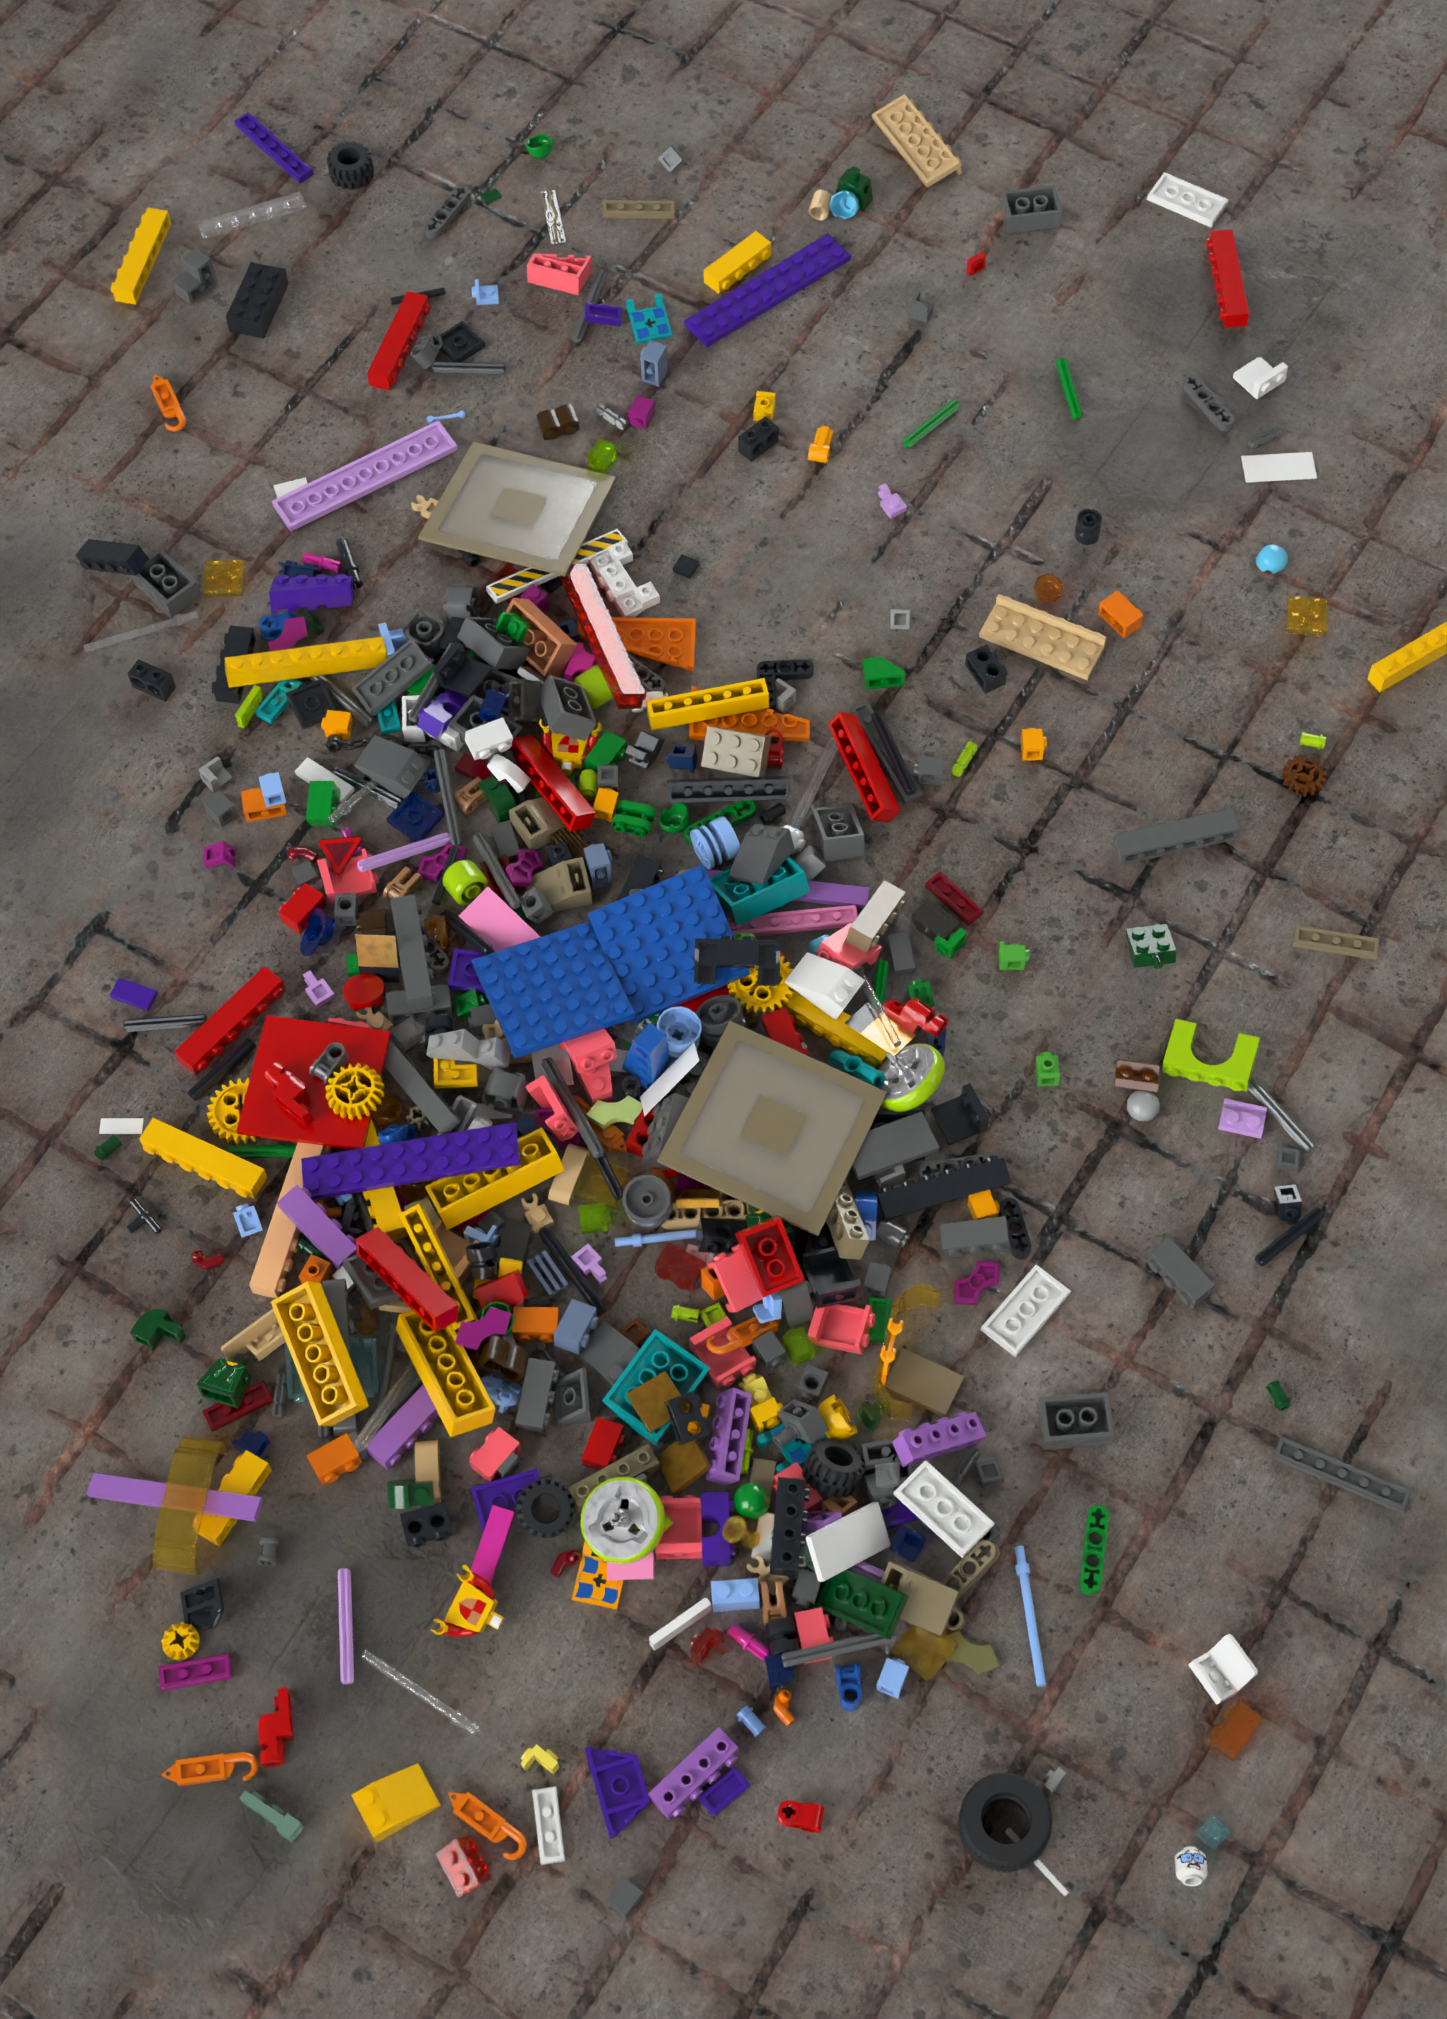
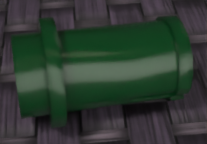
M112 1135L102 1145H97L93 1152L100 1161L107 1160L108 1156L121 1146L122 1143L115 1135Z
M304 1237L298 1243L297 1249H299L301 1254L305 1253L308 1256L312 1254L322 1259L325 1257L308 1238Z
M1278 1380L1266 1386L1275 1403V1408L1283 1411L1291 1406V1399L1286 1396Z

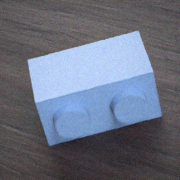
M758 1578L711 1581L713 1612L759 1609Z

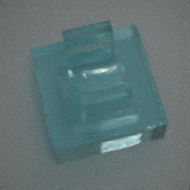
M1212 1814L1196 1832V1835L1215 1851L1231 1831Z

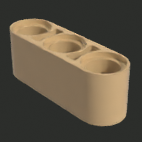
M571 1143L568 1144L561 1161L565 1171L555 1175L549 1191V1200L568 1206L571 1205L591 1153L589 1149Z
M439 1441L415 1442L416 1482L433 1481L434 1505L441 1503Z

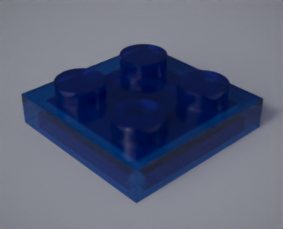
M412 791L386 820L391 826L414 842L422 840L444 817V812Z

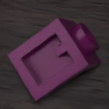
M225 841L206 846L203 851V865L211 868L225 863L231 868L235 867L236 850Z

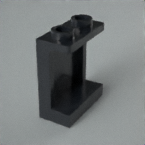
M836 1246L802 1254L801 1269L806 1281L811 1286V1294L817 1309L860 1299L862 1285L859 1279H854L847 1260L840 1258Z

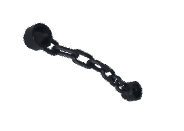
M331 734L327 739L326 746L330 752L335 753L340 750L367 747V741H371L372 738L348 741L343 740L337 734ZM383 738L394 743H403L402 746L409 748L408 745L414 747L411 750L418 754H427L430 758H434L435 750L443 748L438 740H430L427 742V745H416L405 740ZM343 743H347L348 747H342ZM420 748H426L425 751H419Z

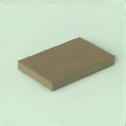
M903 1348L887 1379L885 1390L946 1417L964 1380V1376Z

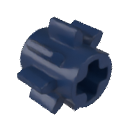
M431 768L426 773H423L425 779L421 780L428 793L432 791L438 794L441 791L438 773L436 769Z

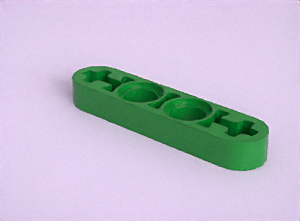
M752 800L739 801L687 826L684 830L685 842L693 845L690 837L691 830H699L700 826H706L721 816L724 817L728 814L734 816V820L729 822L732 828L752 819L756 814L755 803ZM746 807L747 809H750V811L747 812V810H743V808Z
M1101 1505L1091 1507L1087 1515L1079 1582L1081 1591L1086 1595L1096 1594L1102 1582L1109 1513ZM1096 1512H1100V1516L1104 1517L1100 1519L1099 1528L1094 1527L1096 1518L1092 1515H1095ZM1097 1533L1101 1536L1102 1542L1096 1545L1092 1544L1089 1536ZM1096 1556L1099 1559V1565L1096 1567L1089 1566L1086 1558ZM1089 1573H1094L1093 1583L1097 1584L1093 1585L1092 1589H1089L1088 1584L1084 1583L1088 1581Z

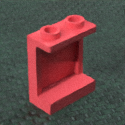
M361 849V856L351 858L341 875L335 873L331 864L326 863L325 858L317 860L329 905L335 903L336 894L351 893L360 897L377 892L375 884H378L379 880L376 871L360 872L357 867L359 860L371 857V854L367 855L366 849Z
M849 923L821 941L816 956L845 966L853 971L865 962L870 965L874 964L882 946L877 943L875 948L871 946L869 951L865 953L845 942L852 925Z
M605 1029L558 1044L561 1050L566 1049L573 1058L579 1074L617 1058L615 1042Z
M544 1075L525 1086L542 1109L553 1108L555 1114L546 1119L545 1122L561 1142L571 1139L579 1132L555 1088Z
M739 1244L731 1248L732 1252L717 1254L712 1257L714 1261L708 1263L709 1268H714L729 1303L725 1304L728 1313L738 1312L763 1299Z
M841 1304L818 1309L816 1306L807 1336L812 1345L862 1355L864 1347H868L870 1340L868 1333L870 1327H873L875 1324L876 1315L869 1305H866L865 1309Z
M728 1317L689 1339V1348L695 1357L710 1367L708 1376L717 1389L723 1386L725 1388L729 1387L738 1377L742 1375L745 1377L751 1374L756 1367V1358L754 1356L751 1357L744 1347H739L726 1354H715L708 1350L706 1341L712 1335L715 1336V1339L712 1341L713 1345L722 1346L728 1343L726 1335L729 1329L732 1328V1322Z
M685 1495L683 1498L661 1496L660 1499L664 1511L673 1524L663 1533L660 1542L655 1548L656 1560L702 1558L701 1498H696L695 1495Z

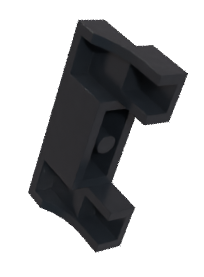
M721 936V939L695 938L694 984L716 985V968L759 969L758 986H780L781 941L755 940V937L744 936L742 940L734 939L733 936Z

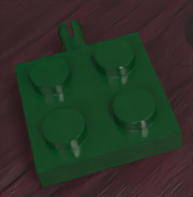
M1167 924L1126 929V938L1130 947V957L1134 968L1154 966L1155 969H1158V967L1161 969L1163 964L1176 963V948Z

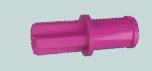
M308 552L302 558L304 564H313L319 570L325 569L337 574L340 572L338 569H341L342 565L341 561L326 558L325 555L318 556Z
M735 1622L728 1630L727 1635L741 1644L743 1650H749L762 1661H765L771 1654L770 1648L756 1639L754 1633L751 1635L739 1626L738 1623Z

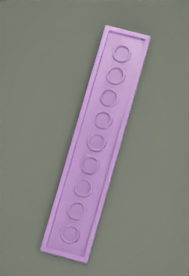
M438 420L273 500L272 504L291 532L457 451V445Z

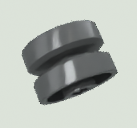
M714 996L703 1002L696 1011L701 1021L703 1040L712 1048H716L729 1021L748 1029L741 1004L733 996Z
M641 1175L633 1178L623 1191L622 1203L629 1219L635 1225L641 1228L653 1229L663 1225L669 1219L673 1211V1199L668 1186L662 1179L654 1175Z

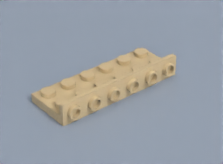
M905 94L872 114L873 120L927 188L954 171L958 175L962 174L960 167L962 163L959 157L953 155L950 146L943 143L942 136L939 133H935L931 122L925 120L923 112L921 110L918 111L912 99L909 100Z
M1000 594L996 597V604L979 633V637L1085 680H1088L1106 643V636L1099 632L1091 631L1081 625L1073 624L1063 618L1048 614L1046 611L1035 609L1028 604L1020 603Z

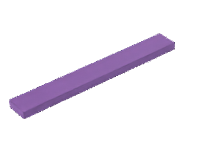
M706 869L709 878L724 872ZM807 880L810 892L801 898L793 900L837 906L856 905L857 908H864L868 902L869 887Z
M93 1473L86 1493L92 1498L257 1522L263 1499L257 1496Z

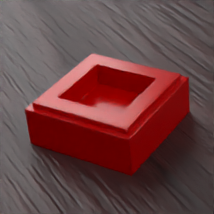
M981 252L967 260L966 272L970 276L985 269L986 255Z

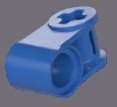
M285 612L277 615L263 616L259 621L260 628L262 629L261 637L266 641L278 638L284 629V619L296 618L295 614Z
M392 1124L387 1129L378 1133L380 1145L413 1140L417 1137V1130L413 1124H406L404 1126Z
M859 1662L849 1666L835 1664L840 1704L843 1709L854 1711L859 1708L862 1695ZM853 1693L857 1696V1699L855 1701H848L845 1699V1695Z

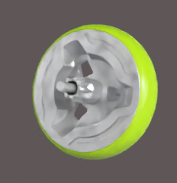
M918 1043L902 1048L895 1056L891 1052H887L886 1056L888 1059L878 1069L886 1076L885 1084L881 1089L887 1093L881 1107L885 1110L905 1112L919 1106L923 1102L929 1103L931 1101L929 1097L937 1090L945 1073V1063L939 1051L928 1044Z
M615 1477L599 1484L587 1497L581 1512V1531L586 1544L598 1557L615 1564L634 1563L648 1556L660 1542L665 1528V1511L660 1497L648 1484L632 1477ZM623 1499L629 1500L628 1510L621 1509ZM611 1522L614 1529L605 1531L604 1525ZM637 1526L640 1529L637 1535L629 1532V1530L632 1531L633 1527L636 1528Z

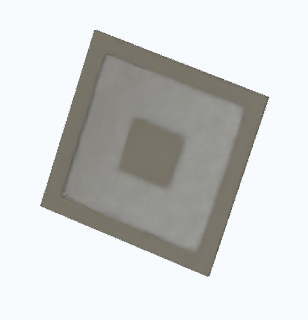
M473 442L419 534L418 539L566 576L614 485L616 477Z
M729 1021L657 1162L818 1236L887 1092Z

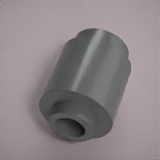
M883 1220L876 1231V1235L880 1237V1240L896 1249H900L901 1246L905 1247L910 1240L909 1230L891 1220Z

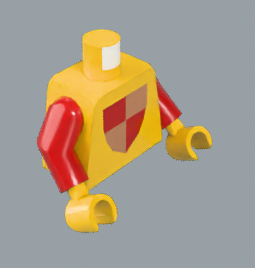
M542 718L539 722L540 727L543 729V733H541L542 746L566 776L572 774L573 768L581 769L583 767L586 756L598 742L599 736H597V733L602 729L601 723L598 722V728L592 730L591 735L589 734L587 739L583 741L572 739L563 734H555L552 731L549 732V725L544 727L542 725Z
M462 1565V1568L467 1573L464 1576L457 1573L458 1578L463 1583L444 1619L447 1623L445 1624L440 1619L435 1618L433 1621L440 1623V1627L437 1630H430L437 1635L444 1633L458 1638L475 1636L478 1632H483L487 1625L499 1630L505 1617L494 1612L498 1601L495 1599V1592L488 1580L472 1572L467 1565Z

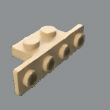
M274 1309L263 1315L221 1347L227 1360L232 1361L237 1353L244 1355L250 1351L258 1361H261L286 1342Z

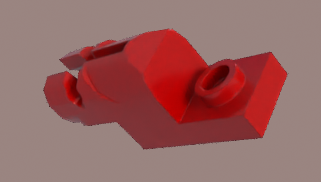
M917 998L906 1002L905 1006L901 1002L891 999L882 1004L879 1010L913 1033L922 1029L935 1037L944 1031L949 1022V1019L941 1013L936 1016L934 1008L929 1007Z
M276 1061L267 1069L264 1075L265 1080L274 1088L271 1093L275 1102L303 1125L307 1126L312 1119L309 1115V1108L302 1103L308 1096L305 1084L293 1075L292 1072L286 1071L285 1067Z
M287 1687L277 1688L278 1696L274 1697L275 1710L279 1712L261 1715L258 1722L259 1746L265 1749L260 1752V1761L264 1768L283 1765L285 1763L286 1742L283 1741L294 1740L291 1694Z

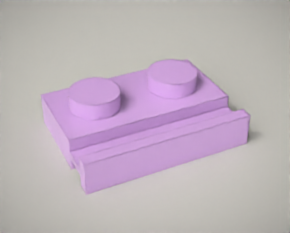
M1225 1098L1218 1129L1261 1139L1267 1107Z

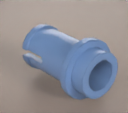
M746 1705L738 1712V1721H742L754 1736L757 1737L764 1731L766 1726L752 1712L753 1708H749Z

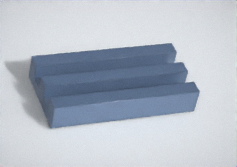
M546 1250L542 1251L541 1255L538 1256L537 1254L534 1256V1259L526 1261L550 1298L569 1287ZM543 1259H545V1261L548 1263V1265L550 1266V1268L562 1284L561 1286L557 1284V1282L555 1281V1279L543 1263ZM538 1263L542 1271L545 1273V1275L555 1288L553 1291H551V1289L549 1288V1286L547 1285V1283L535 1267V1264Z

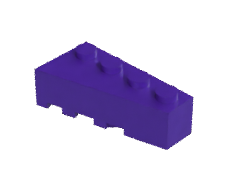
M322 574L316 577H308L307 575H298L297 577L280 575L274 577L269 591L271 614H278V610L288 609V613L296 612V609L305 607L308 610H316L321 605H324L325 608L352 606L354 600L352 576L339 574L327 577V575Z

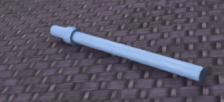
M697 1229L647 1235L635 1233L628 1237L614 1238L615 1247L627 1245L638 1247L645 1243L696 1238Z
M1016 1546V1574L1020 1578L1037 1687L1046 1685L1029 1582L1030 1567L1026 1563L1024 1546Z

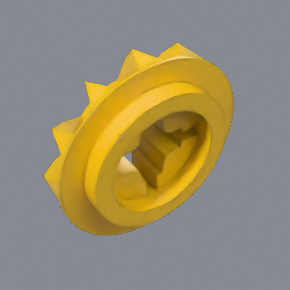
M184 1622L172 1624L168 1630H165L161 1640L163 1651L174 1660H185L191 1657L198 1649L200 1642L197 1630L191 1624L189 1625ZM177 1633L182 1638L186 1637V1639L183 1640L184 1649L179 1644L174 1645V1643L177 1641Z

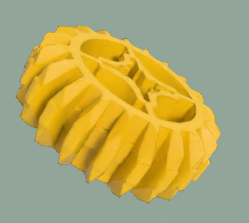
M349 1063L348 1069L340 1067L341 1072H334V1078H329V1085L326 1086V1099L329 1107L333 1108L335 1114L340 1113L343 1119L347 1115L350 1120H353L354 1116L361 1120L362 1114H366L369 1117V1111H376V1105H381L382 1101L380 1098L384 1097V1084L381 1082L380 1075H376V1070H370L367 1065L362 1068L359 1063L355 1067H352V1064ZM360 1080L369 1082L371 1087L361 1084ZM339 1096L347 1098L349 1100V1104L342 1102L339 1099Z

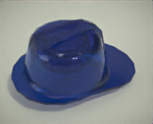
M315 908L310 914L300 945L301 954L304 956L311 955L317 946L325 945L333 936L335 919L326 916L321 908Z

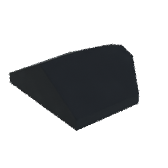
M219 1578L180 1592L184 1622L186 1624H191L205 1630L218 1625L224 1611Z

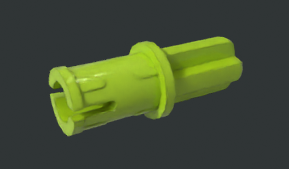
M747 1428L740 1474L748 1473L750 1455L753 1454L752 1439L754 1431Z

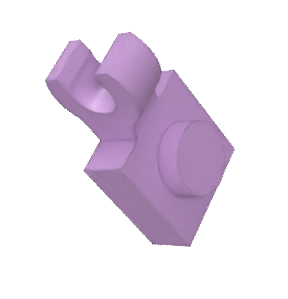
M885 483L878 486L880 489L878 495L882 499L880 506L890 519L907 511L906 504L897 493L891 495L890 489Z
M311 971L303 974L304 981L309 986L305 989L306 993L317 1008L335 998L334 992L323 978L317 981Z
M589 1244L571 1256L576 1266L585 1275L592 1272L600 1284L608 1279L605 1276V1270L600 1266L603 1262L602 1258Z

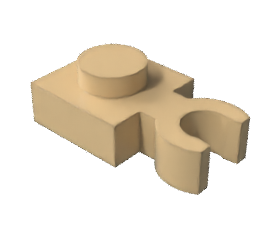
M417 495L416 498L419 504L412 502V509L414 511H421V516L429 519L438 501L433 498L425 501L423 496Z
M371 1007L365 1008V1011L368 1012L366 1015H361L359 1012L356 1013L358 1020L369 1024L370 1029L391 1031L394 1028L393 1024L379 1011L374 1015Z
M533 1193L532 1198L534 1201L532 1203H527L524 1198L521 1201L523 1208L528 1210V1212H525V1217L534 1234H536L545 1226H553L554 1221L545 1204L538 1206V1197Z
M756 1554L755 1558L759 1561V1566L753 1567L748 1563L747 1568L753 1573L760 1574L758 1583L763 1580L768 1582L769 1592L774 1596L775 1579L781 1578L783 1586L789 1577L771 1575L770 1564L767 1567L764 1564L763 1557Z

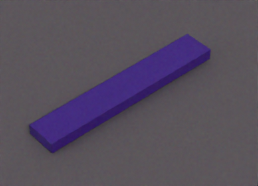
M249 112L234 121L235 126L299 184L314 175L313 170Z

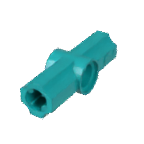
M840 1049L833 1051L829 1055L828 1064L831 1067L880 1089L885 1084L886 1076L884 1073L864 1063L860 1057L851 1056Z

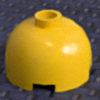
M833 1394L818 1407V1411L828 1428V1431L823 1435H826L829 1439L844 1441L856 1435L858 1431L856 1425L851 1427V1415L839 1398L835 1400L836 1397Z

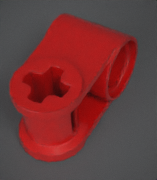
M771 729L765 735L769 736L770 733L775 732L779 735V741L776 744L770 743L768 757L777 759H768L767 765L782 768L783 735L779 730Z
M786 1800L779 1805L777 1819L785 1827L820 1833L825 1807L815 1803ZM786 1809H791V1814L794 1815H791L790 1818H785L786 1814L784 1812H786Z

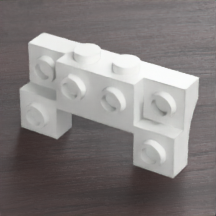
M622 540L607 547L606 553L591 559L590 567L597 576L600 588L605 589L609 602L614 603L621 616L624 618H635L644 610L660 603V595L651 582L639 587L635 586L623 565L633 561V553L625 541Z

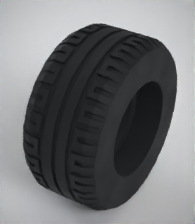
M994 1773L977 1781L965 1795L958 1818L959 1835L968 1854L977 1863L979 1862L981 1866L984 1865L985 1868H989L992 1871L996 1870V1872H1015L1029 1867L1045 1850L1050 1839L1053 1819L1051 1807H1049L1050 1804L1046 1796L1043 1795L1044 1793L1040 1791V1788L1035 1786V1783L1018 1774L1014 1775V1773ZM1009 1801L1024 1811L1028 1819V1829L1025 1836L1019 1842L1001 1844L986 1834L982 1825V1817L985 1809L991 1803Z

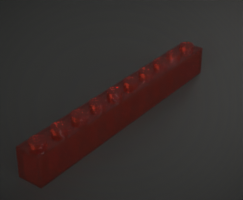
M572 564L567 575L561 576L560 580L618 709H641L643 700L646 699V690L641 685L640 677L636 674L633 662L630 661L628 651L624 647L622 638L616 630V625L610 617V612L604 604V598L601 597L598 585L593 580L592 572L589 571L587 564Z

